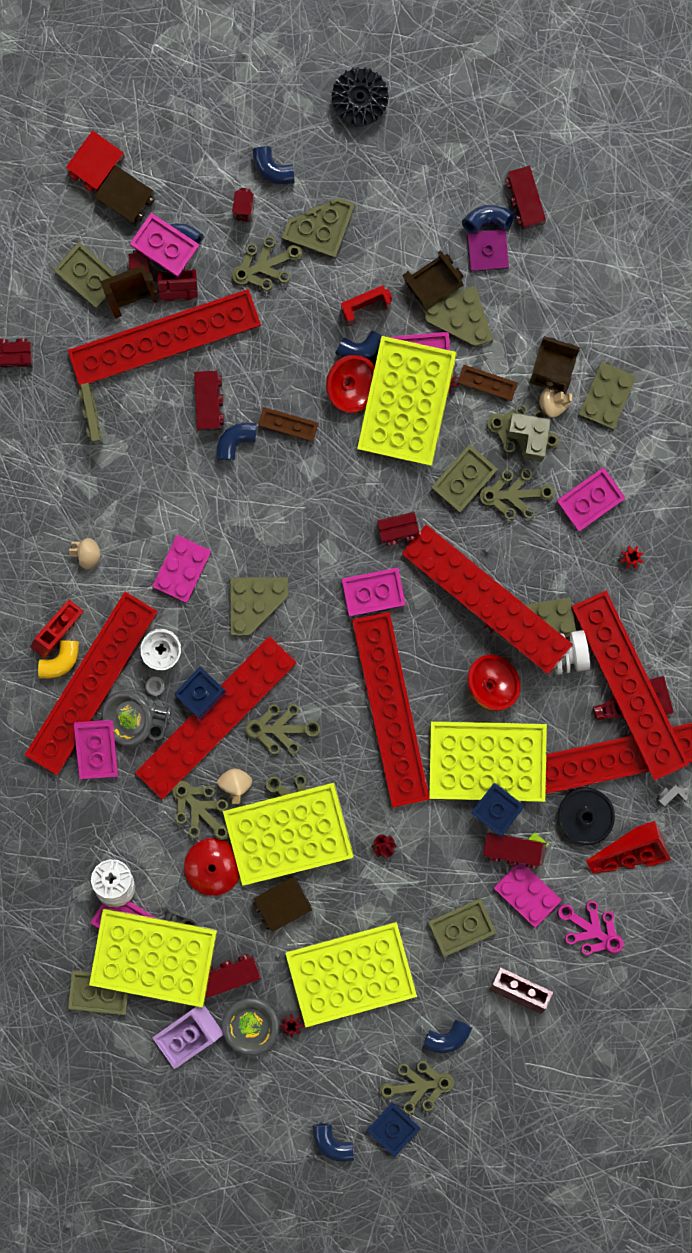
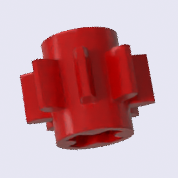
M627 546V552L621 551L624 559L620 560V562L625 561L627 563L626 568L633 565L636 569L637 562H644L640 559L644 552L639 553L637 551L638 546L631 550L630 546ZM635 553L634 557L636 560L630 562L628 554Z

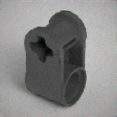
M156 703L152 704L153 724L151 730L154 727H159L162 732L159 737L154 738L150 731L148 735L150 739L159 741L164 738L172 707L165 708L156 706Z
M166 908L167 913L164 920L183 924L186 921H191L194 926H199L197 919L183 914L173 908Z

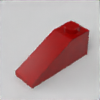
M68 599L34 638L30 648L46 659L84 610Z

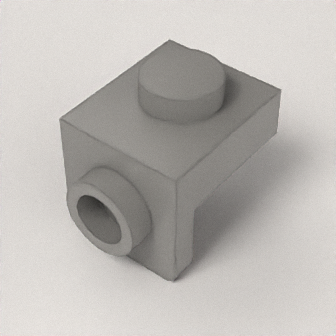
M673 784L669 788L665 787L658 794L659 798L657 801L662 806H666L677 794L684 801H687L689 799L686 796L688 792L681 785L677 787Z

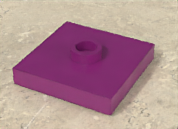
M506 230L480 231L475 234L467 233L471 272L509 268Z

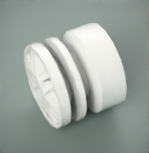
M155 629L149 632L141 644L143 661L150 668L156 670H166L173 667L181 654V644L178 637L172 631L166 629ZM160 644H164L163 647L167 648L162 654H159L158 650L155 649Z
M584 630L570 632V642L573 646L555 667L557 675L562 674V665H564L566 673H570V664H574L577 672L590 670L589 651Z
M109 859L97 865L92 872L91 884L93 890L103 904L109 907H119L125 905L133 897L135 882L129 868L123 862ZM111 878H114L115 880H113V883L110 884L109 882L111 881Z

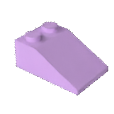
M196 1006L152 1038L175 1069L215 1042L223 1033L205 1006Z

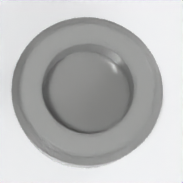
M151 677L147 680L145 688L150 695L158 696L164 692L165 683L159 677Z

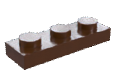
M463 364L457 384L512 401L518 382Z
M263 407L258 426L314 442L319 423Z

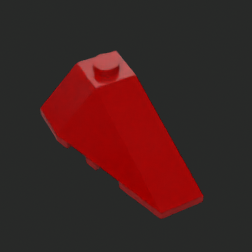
M652 821L634 828L587 859L586 862L592 873L595 874L616 871L618 867L628 866L629 869H634L635 865L646 864V867L655 866L669 861L671 858L657 823Z

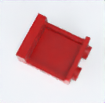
M92 130L66 166L69 172L67 175L75 181L81 180L84 183L83 186L90 192L94 190L98 192L114 166L124 159V152Z
M382 285L342 302L341 311L347 325L351 326L355 324L354 311L380 300L383 301L387 310L390 308L393 298L389 289H385Z

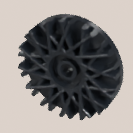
M357 67L356 69L351 68L350 71L346 70L344 74L342 73L336 79L333 85V108L336 114L348 124L354 126L370 125L376 122L387 108L389 93L386 82L383 81L381 75L373 72L370 68L368 70L366 67L364 69ZM363 95L364 98L359 100L356 96Z
M588 787L574 789V791H570L568 795L564 796L560 806H558V826L561 832L576 844L593 845L599 843L609 835L614 826V807L609 798L596 789ZM584 813L589 814L587 820H584L582 817Z

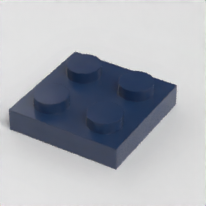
M199 667L174 695L201 720L227 691L202 667Z
M494 782L471 814L502 837L525 805Z
M392 1101L366 1131L395 1157L421 1127Z

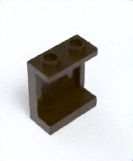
M115 165L94 197L96 201L106 205L130 221L132 225H135L136 222L140 223L145 215L143 212L146 207H150L155 201V192Z
M441 250L438 252V258L411 275L407 271L402 275L405 284L425 311L464 286L462 272L458 267L455 269L452 266L453 261L448 254L444 255Z
M144 265L100 281L115 319L122 316L120 307L149 296L152 297L154 303L158 302L155 296L159 294L155 283L151 284L154 280L151 272H146Z
M544 336L529 383L566 394L580 347Z
M295 875L253 898L255 902L252 903L256 912L262 913L264 917L262 923L266 930L270 929L271 932L313 910Z

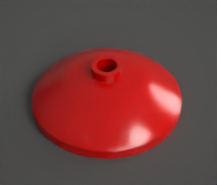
M348 355L339 359L331 367L326 380V391L331 403L339 410L353 413L366 408L375 369L370 360L359 355Z
M484 655L475 660L470 666L467 683L469 691L477 703L486 709L501 711L509 708L516 702L520 694V679L517 671L509 661L497 655Z
M217 838L201 840L186 855L184 862L186 879L199 893L209 896L221 895L231 890L239 880L240 874L232 845L225 840ZM209 865H215L216 870L210 871Z

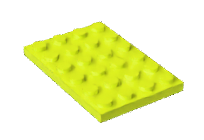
M382 336L357 449L432 466L457 352Z
M431 722L430 799L481 800L495 782L519 801L545 802L547 724Z
M334 782L223 811L242 886L354 858Z
M104 908L89 985L203 1007L217 930Z
M397 922L285 952L305 1027L417 997Z

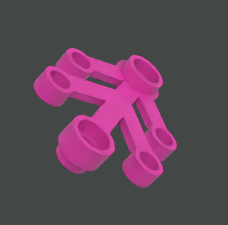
M594 900L586 903L592 924L575 914L570 905L563 904L559 907L558 915L563 920L570 919L587 930L576 934L573 932L567 933L565 941L568 944L597 937L603 942L592 945L589 943L582 944L581 951L583 954L590 955L592 952L605 949L610 953H618L622 950L623 940L615 933L614 915L612 912L605 911L602 914V919L606 922L607 935L601 931L597 913L598 904ZM590 903H595L593 910L589 909ZM564 908L569 909L567 915L562 914ZM607 913L611 914L610 920H605ZM569 935L574 936V940L572 942H569L567 940ZM612 940L617 941V945L615 947L610 946V942ZM586 945L590 946L589 952H584L583 950Z

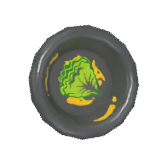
M130 690L118 691L110 695L104 703L101 714L102 720H113L115 743L124 747H133L145 741L150 734L153 720L151 709L147 701L140 694Z
M244 998L235 1002L226 1011L222 1020V1033L226 1043L234 1051L244 1055H258L267 1051L275 1043L279 1034V1020L275 1010L267 1002L257 998Z

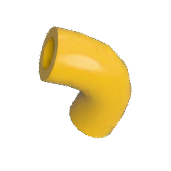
M60 641V651L56 658L39 660L38 677L50 679L61 677L69 672L77 660L79 641Z

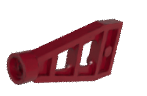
M660 676L649 679L665 714L674 713L665 677ZM615 698L603 704L593 706L596 721L603 720L604 718H624L622 713L617 712L615 709Z

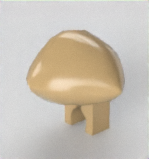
M544 388L539 400L542 412L550 418L559 416L570 406L572 394L565 395L564 392H556Z
M85 538L81 542L72 541V549H69V555L78 557L79 565L85 570L93 568L100 559V549L96 541L91 538Z
M234 768L224 772L216 783L223 791L230 794L232 804H239L240 796L250 788L252 778L243 770Z

